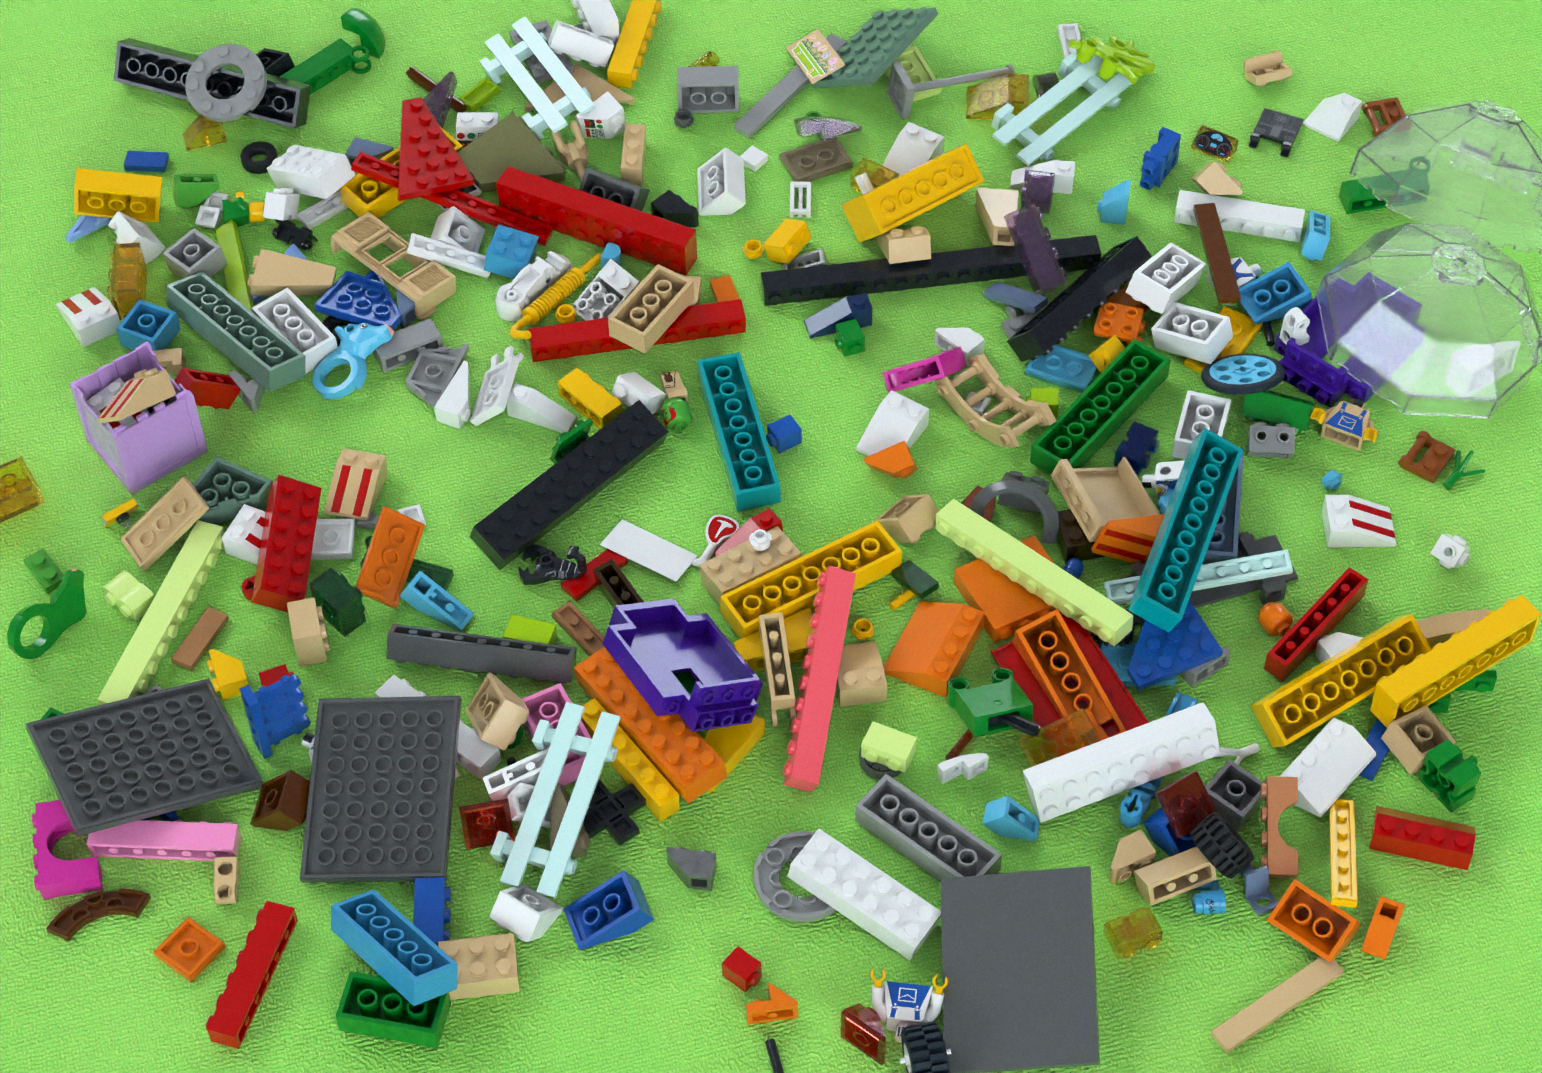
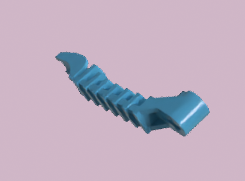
M1178 692L1166 716L1197 705L1198 699ZM1165 776L1130 790L1120 805V822L1123 826L1134 828L1141 823L1146 810L1151 806L1152 799L1156 796V790L1160 787L1162 778Z

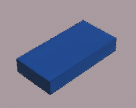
M127 151L124 169L125 171L165 172L169 154L167 152Z

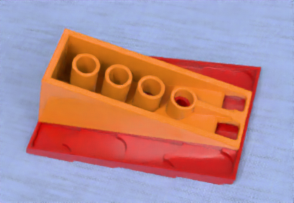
M1058 609L1016 630L1011 642L991 652L999 668H1007L1013 672L1014 680L1033 704V721L1041 727L1040 732L1056 757L1149 723L1088 630L1084 629L1072 618L1061 615Z

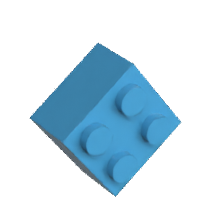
M498 224L486 252L484 270L515 279L524 267L529 263L532 265L536 255L539 236Z
M141 299L137 301L117 327L121 346L131 350H135V348L145 342L152 346L153 351L166 349L180 331L176 312Z

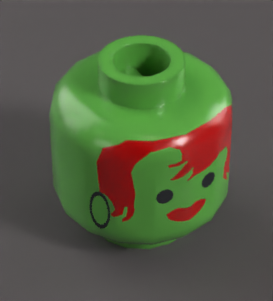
M677 397L671 398L662 406L661 414L666 428L675 432H681L691 423L692 415L686 401Z

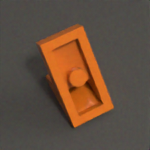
M768 983L769 1001L755 1000L746 1004L748 1025L798 1018L797 1001Z

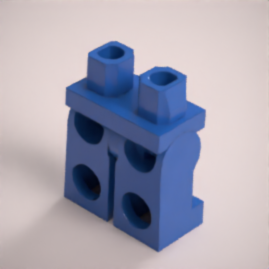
M1165 127L1161 128L1158 135V143L1153 144L1150 151L1147 150L1144 153L1141 168V187L1151 190L1154 185L1157 187L1162 185L1163 180L1178 162L1181 134Z

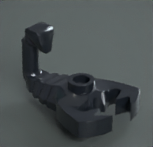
M533 544L524 551L522 557L523 561L531 557L532 562L539 557L536 562L537 566L533 574L529 573L528 567L525 571H522L519 567L521 582L523 585H535L551 580L562 581L580 578L587 571L585 555L578 552V546H570L567 559L571 560L574 558L577 560V564H575L574 562L558 558L553 551L545 547Z

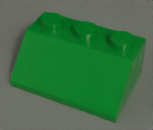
M1266 390L1259 393L1246 394L1241 414L1246 415L1245 419L1258 422L1259 419L1266 420L1269 426L1289 424L1290 427H1295V433L1301 434L1302 431L1308 430L1311 421L1310 416L1316 403Z

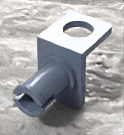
M1250 862L1239 874L1245 879V899L1254 911L1261 915L1273 911L1278 901L1269 891L1268 867L1264 866L1255 869ZM1260 899H1266L1270 901V904L1268 906H1260L1256 902Z

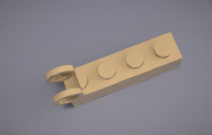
M783 613L759 615V632L770 701L772 727H777L776 710L789 708L790 722L792 724V721L796 718L794 710L795 693Z

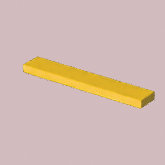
M1337 799L1329 808L1331 905L1356 908L1358 899L1354 800Z

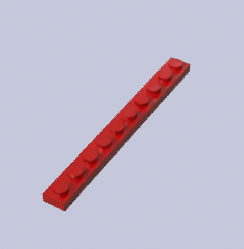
M363 152L358 154L352 163V171L398 188V166ZM457 189L421 197L447 208L454 206L465 215L495 227L499 224L539 236L538 243L544 246L553 233L554 227Z

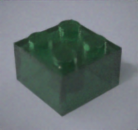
M329 568L309 583L316 605L322 607L324 619L344 637L366 622L365 607L361 599L363 595L356 586L352 587L342 573H337L334 569Z

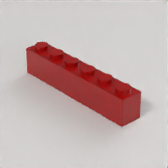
M1349 567L1267 653L1264 670L1284 682L1317 647L1319 639L1328 635L1365 596L1369 579Z
M266 901L263 909L258 911L256 925L253 930L249 931L246 938V946L237 956L236 968L234 972L228 975L227 987L224 993L220 994L217 999L216 1011L213 1016L211 1015L208 1018L206 1030L212 1042L237 1049L240 1048L297 924L298 919L295 908Z

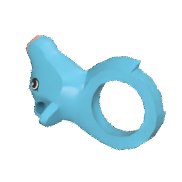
M367 323L348 324L344 329L337 326L334 330L341 340L339 347L327 355L313 373L312 381L317 392L324 399L329 400L345 397L356 388L360 390L367 376L365 359L381 344L391 340L394 330L387 324L374 326ZM340 364L351 365L350 375L342 384L336 387L325 386V378L329 371Z

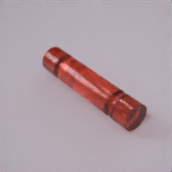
M969 728L946 755V760L959 756L974 736Z

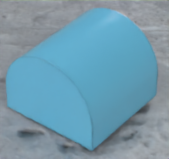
M607 243L601 255V268L610 259L619 266H622L620 247L614 243Z

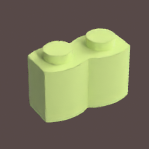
M125 570L103 587L105 600L111 606L116 605L119 607L120 612L126 618L131 617L136 621L147 612L155 597L149 588L138 582L135 577Z

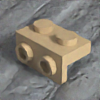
M1279 50L1244 60L1245 79L1255 86H1264L1267 82L1282 81L1285 77L1292 76V68L1282 62V52Z

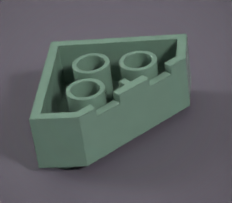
M216 456L193 483V486L209 507L198 520L214 525L232 521L244 504L266 511L269 489L273 482Z

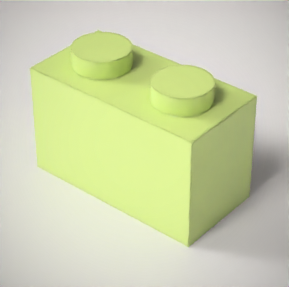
M872 722L861 743V757L870 762L885 765L891 770H899L906 773L917 751V737L876 722Z

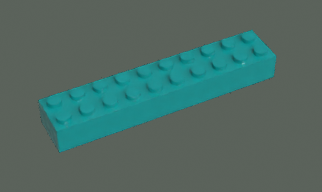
M1206 428L1192 441L1128 609L1168 633L1183 618L1244 451Z

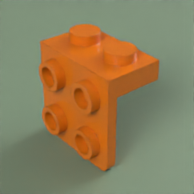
M1106 302L1099 308L1093 333L1096 336L1111 338L1116 335L1120 341L1127 342L1126 347L1134 339L1141 342L1142 337H1139V334H1144L1146 321H1142L1144 309Z

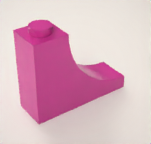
M960 346L884 371L882 374L888 392L891 390L895 392L946 377L966 368L967 365Z

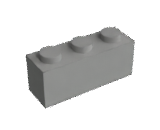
M430 318L394 332L391 340L381 344L373 351V355L384 373L415 361L421 349L443 347L442 338Z

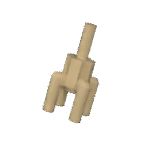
M572 121L570 126L575 141L564 144L559 131L553 133L551 130V134L562 163L568 164L570 170H576L582 182L585 173L584 166L588 163L587 157L589 152L578 122Z

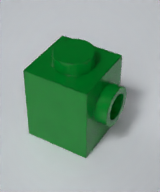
M856 319L836 324V337L834 340L837 349H841L844 357L865 351V336Z

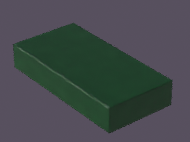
M910 560L892 570V577L920 599H923L939 588L938 581Z

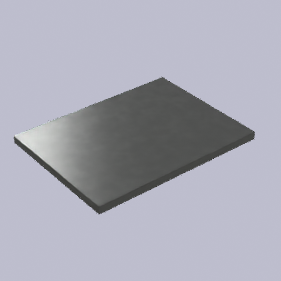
M209 678L26 723L29 737L77 837L258 789L263 785L256 767Z
M460 696L319 699L300 881L302 883L415 881V878L445 877V881H447L461 711Z
M1090 866L940 879L943 985L945 984V978L948 977L949 979L948 986L943 989L944 1042L946 1050H951V1054L947 1055L950 1073H990L1100 1065Z

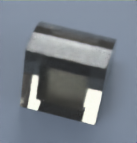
M1055 72L1033 76L1032 82L1037 97H1041L1059 83Z

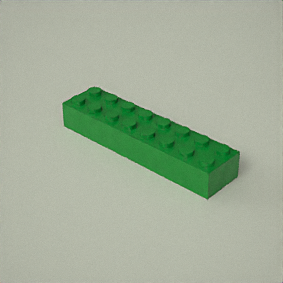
M1134 339L1059 416L1057 421L1031 446L1030 463L1050 475L1060 459H1068L1072 468H1082L1168 377L1171 359Z

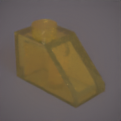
M201 115L183 133L186 151L227 142L223 123L206 119Z

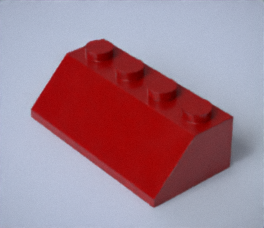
M1377 806L1369 849L1468 870L1474 850L1475 827Z

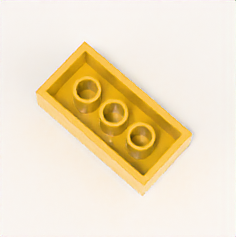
M77 168L74 184V214L113 218L116 212L119 211L139 221L159 223L162 177Z

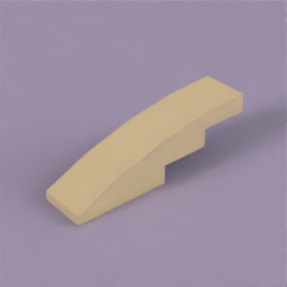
M1490 609L1447 613L1416 621L1429 646L1432 647L1437 643H1444L1449 640L1455 632H1462L1467 629L1473 621H1480L1485 618Z

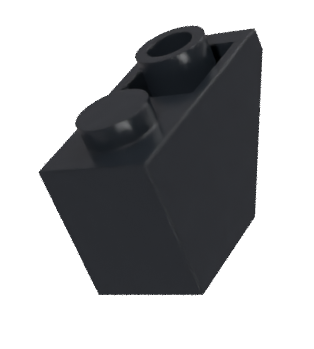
M670 190L651 202V212L654 216L690 228H696L699 225L697 209Z

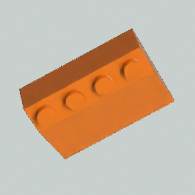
M920 601L884 665L885 674L946 698L949 680L958 677L984 628L985 612L965 604Z

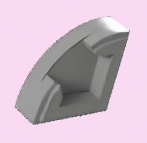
M371 512L368 521L357 520V528L375 529L379 518L375 513Z

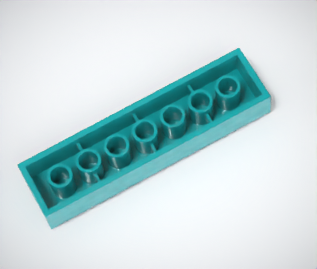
M740 352L697 360L699 383L736 510L740 511L781 503L780 482Z

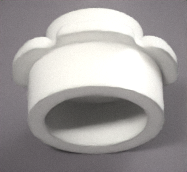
M760 529L752 533L749 540L755 550L763 551L769 548L772 535Z

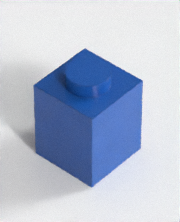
M791 415L767 425L768 435H766V440L770 447H774L778 453H782L802 443V429Z

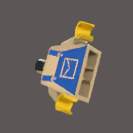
M1354 399L1352 404L1341 401L1336 407L1333 406L1327 410L1315 407L1310 416L1311 420L1315 419L1319 424L1323 423L1320 436L1322 438L1357 451H1361L1363 440L1376 443L1378 430L1375 429L1374 422L1369 419L1370 411L1364 409L1365 403L1360 399Z

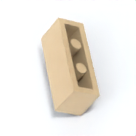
M625 124L621 159V178L640 186L643 185L647 145L646 124Z
M1198 847L1191 848L1134 871L1137 891L1150 905L1217 880L1215 867Z

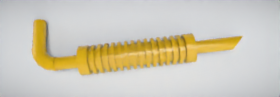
M602 253L596 254L580 269L572 267L557 282L522 310L523 317L509 330L510 337L514 339H530L531 332L522 331V329L527 324L536 325L551 310L585 283V275L601 262Z

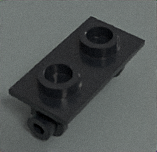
M275 219L279 224L278 228H274L272 232L275 239L289 244L291 238L294 237L291 244L294 243L296 247L302 250L311 249L312 240L318 242L313 235V231L309 228L302 226L300 229L295 227L296 225L289 220L280 221Z

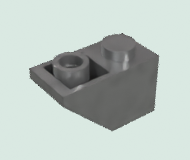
M667 847V864L687 888L712 891L717 867L716 853H711L707 850H687L683 847Z

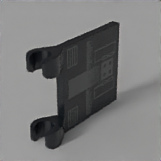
M1264 108L1254 132L1250 136L1249 147L1257 148L1260 138L1281 143L1282 151L1280 155L1288 157L1304 119Z

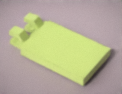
M909 45L894 61H900L912 84L936 80L917 46L910 47ZM892 64L885 71L888 78H890ZM941 87L914 92L913 102L940 94Z

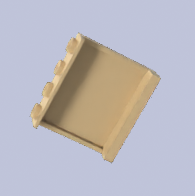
M1126 457L1122 458L1117 467L1072 468L1068 459H1060L1051 474L1089 542L1097 540L1107 521L1160 514Z

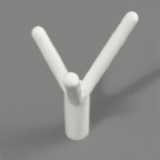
M1257 743L1240 749L1221 747L1220 755L1215 757L1236 756L1234 763L1239 765L1242 758L1259 752L1260 748Z

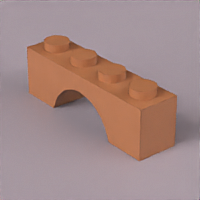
M1268 776L1265 779V783H1261L1260 787L1261 798H1265V807H1261L1260 813L1261 822H1265V832H1261V846L1265 847V856H1261V867H1268L1269 878L1295 879L1298 876V850L1290 847L1283 841L1278 830V821L1284 810L1298 802V777Z

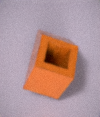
M1380 896L1361 949L1362 952L1384 960L1386 959L1405 904Z

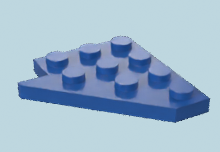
M372 270L366 276L346 271L314 304L316 312L357 324L367 323L374 326L387 324L394 330L401 323V314L382 277Z
M1189 600L1182 620L1169 633L1145 620L1131 657L1127 674L1137 690L1140 691L1221 657L1223 650Z

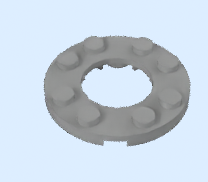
M234 44L220 45L201 54L191 65L186 77V95L193 108L206 119L216 122L234 121L240 119V116L249 110H254L260 103L266 91L267 75L262 62L251 50ZM223 65L239 67L245 76L241 91L229 99L214 98L207 90L208 77L213 71L218 70Z
M800 831L782 835L771 841L756 860L754 867L756 893L763 905L781 918L796 922H811L823 919L837 911L815 895L807 898L793 896L790 892L784 890L779 882V873L783 866L797 857L815 832Z

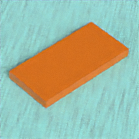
M386 506L383 507L354 591L393 609L397 608L401 598L399 595L402 593L425 524Z

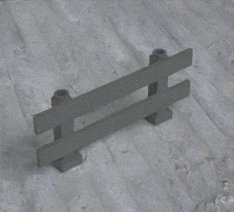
M1242 532L1238 536L1237 558L1283 550L1276 535L1255 540L1249 532ZM1142 561L1135 562L1131 566L1132 575L1120 579L1141 576L1145 564ZM1293 568L1292 574L1192 591L1189 600L1195 608L1261 590L1259 599L1262 605H1265L1269 602L1283 600L1287 588L1286 582L1298 579V575ZM1125 609L1133 615L1134 625L1145 622V619Z

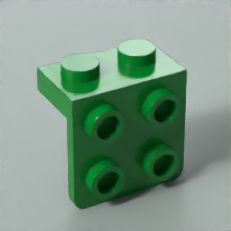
M591 418L586 421L580 420L573 426L572 431L569 433L565 431L556 438L557 442L552 448L553 452L550 457L554 464L590 438L588 433L593 424Z

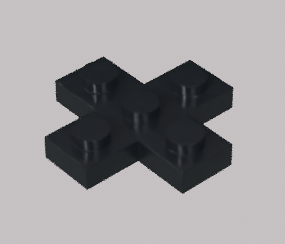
M598 780L589 809L583 821L589 839L606 829L620 846L640 834L638 826L629 815L645 806L646 799L633 783L611 794L601 780Z

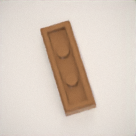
M571 601L552 612V618L589 657L604 647L603 641L605 637Z
M208 607L172 656V663L193 671L228 622V614Z

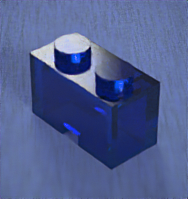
M1134 421L1126 435L1129 437L1128 441L1122 440L1116 450L1114 466L1117 467L1122 458L1126 457L1135 474L1139 475L1143 468L1146 469L1151 459L1150 455L1151 453H1156L1160 441L1157 440L1158 430Z

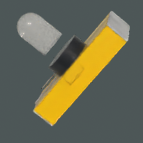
M133 498L101 516L102 524L106 528L115 522H118V524L123 523L122 526L128 532L133 527V524L127 519H129L130 514L138 510V503Z

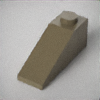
M557 783L551 800L550 851L570 800L566 788L560 783ZM583 824L571 858L587 857V848H589L590 840Z

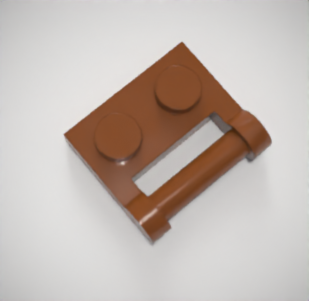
M1398 97L1370 101L1362 105V111L1367 115L1373 128L1372 133L1376 139H1381L1385 135L1409 132L1410 124ZM1379 110L1385 125H1380L1374 111Z
M1420 431L1416 436V442L1408 453L1400 458L1398 464L1401 468L1434 483L1453 457L1455 449L1432 438L1426 431ZM1423 446L1429 448L1418 464L1413 462V459Z

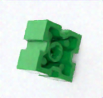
M1447 739L1426 753L1423 761L1425 767L1421 769L1418 779L1430 792L1434 791L1439 796L1438 800L1452 813L1473 799L1476 790L1475 785L1479 781L1481 772L1476 765L1478 760L1475 756H1470L1464 760L1461 749Z

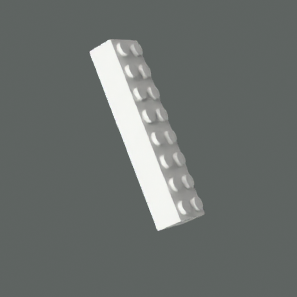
M1202 702L1025 769L1023 774L1030 804L1040 823L1220 755L1215 720Z

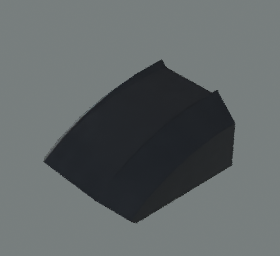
M264 48L256 54L262 62L266 74L280 77L295 67L289 53Z

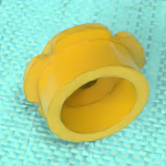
M755 239L748 240L743 247L745 256L751 259L759 258L764 251L761 242Z
M569 304L559 306L555 313L557 321L562 324L573 322L577 315L574 308Z
M861 618L855 621L851 632L859 640L869 639L874 635V626L870 620Z

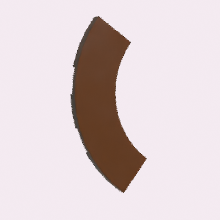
M119 889V891L104 893L103 891L83 897V900L71 907L67 906L51 921L46 929L48 933L70 941L82 927L96 919L110 915H128L139 918L151 897L148 893L132 889Z

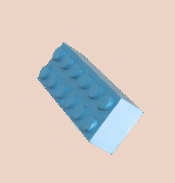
M371 890L331 905V930L413 1006L457 989L458 964L378 892Z

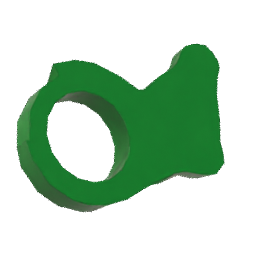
M69 569L64 574L62 583L50 595V603L30 605L16 613L10 622L7 632L10 650L24 659L37 658L50 649L68 627L84 619L87 609L85 606L83 571ZM41 616L43 628L40 636L31 645L22 646L20 635L24 625L32 617Z

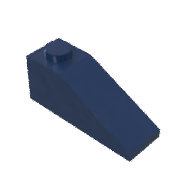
M867 293L848 296L805 319L804 324L810 338L836 333V324L853 319L857 320L860 328L871 326L872 306Z

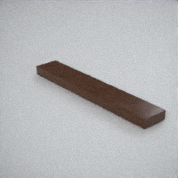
M1215 203L1196 204L1193 207L1218 303L1240 302L1239 288Z

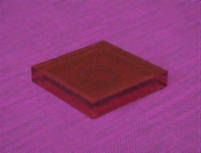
M1197 771L1189 773L1155 793L1177 838L1189 833L1212 812L1217 813Z

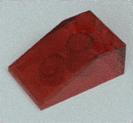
M508 798L459 807L466 850L493 845L498 831L508 833L511 839L515 841Z

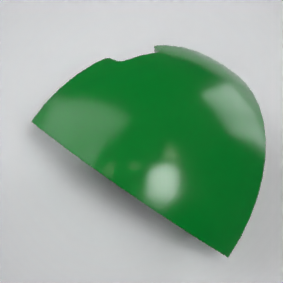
M352 8L341 16L343 29L360 35L361 46L368 48L370 56L380 59L385 50V38L377 21L370 14L359 8Z

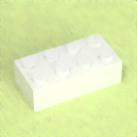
M298 145L289 147L285 154L274 159L272 164L266 168L276 188H290L295 193L328 199L355 176L345 154Z
M1170 243L1134 272L1126 293L1131 295L1134 300L1141 301L1149 306L1151 310L1163 314L1173 302H1177L1198 284L1207 264Z
M288 287L252 307V312L306 356L305 374L314 370L327 355L338 348L336 337Z

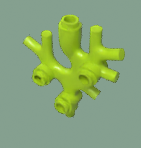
M1097 36L1093 37L1092 40L1076 41L1071 39L1068 46L1076 49V59L1079 62L1087 64V62L1091 61L1093 55L1104 60L1099 68V75L1106 80L1112 78L1117 71L1132 84H1135L1138 81L1137 77H1142L1143 74H1152L1155 69V63L1148 59L1149 55L1136 50L1132 40L1127 41L1125 44L1123 41L1118 40L1116 36H1111L1109 38L1110 46L1103 43Z

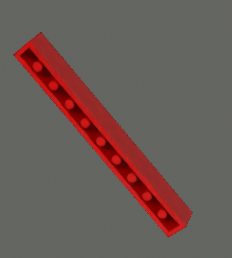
M737 299L687 306L653 345L746 332V317L742 300ZM608 318L528 329L531 332L529 342L533 362L633 348L609 336Z

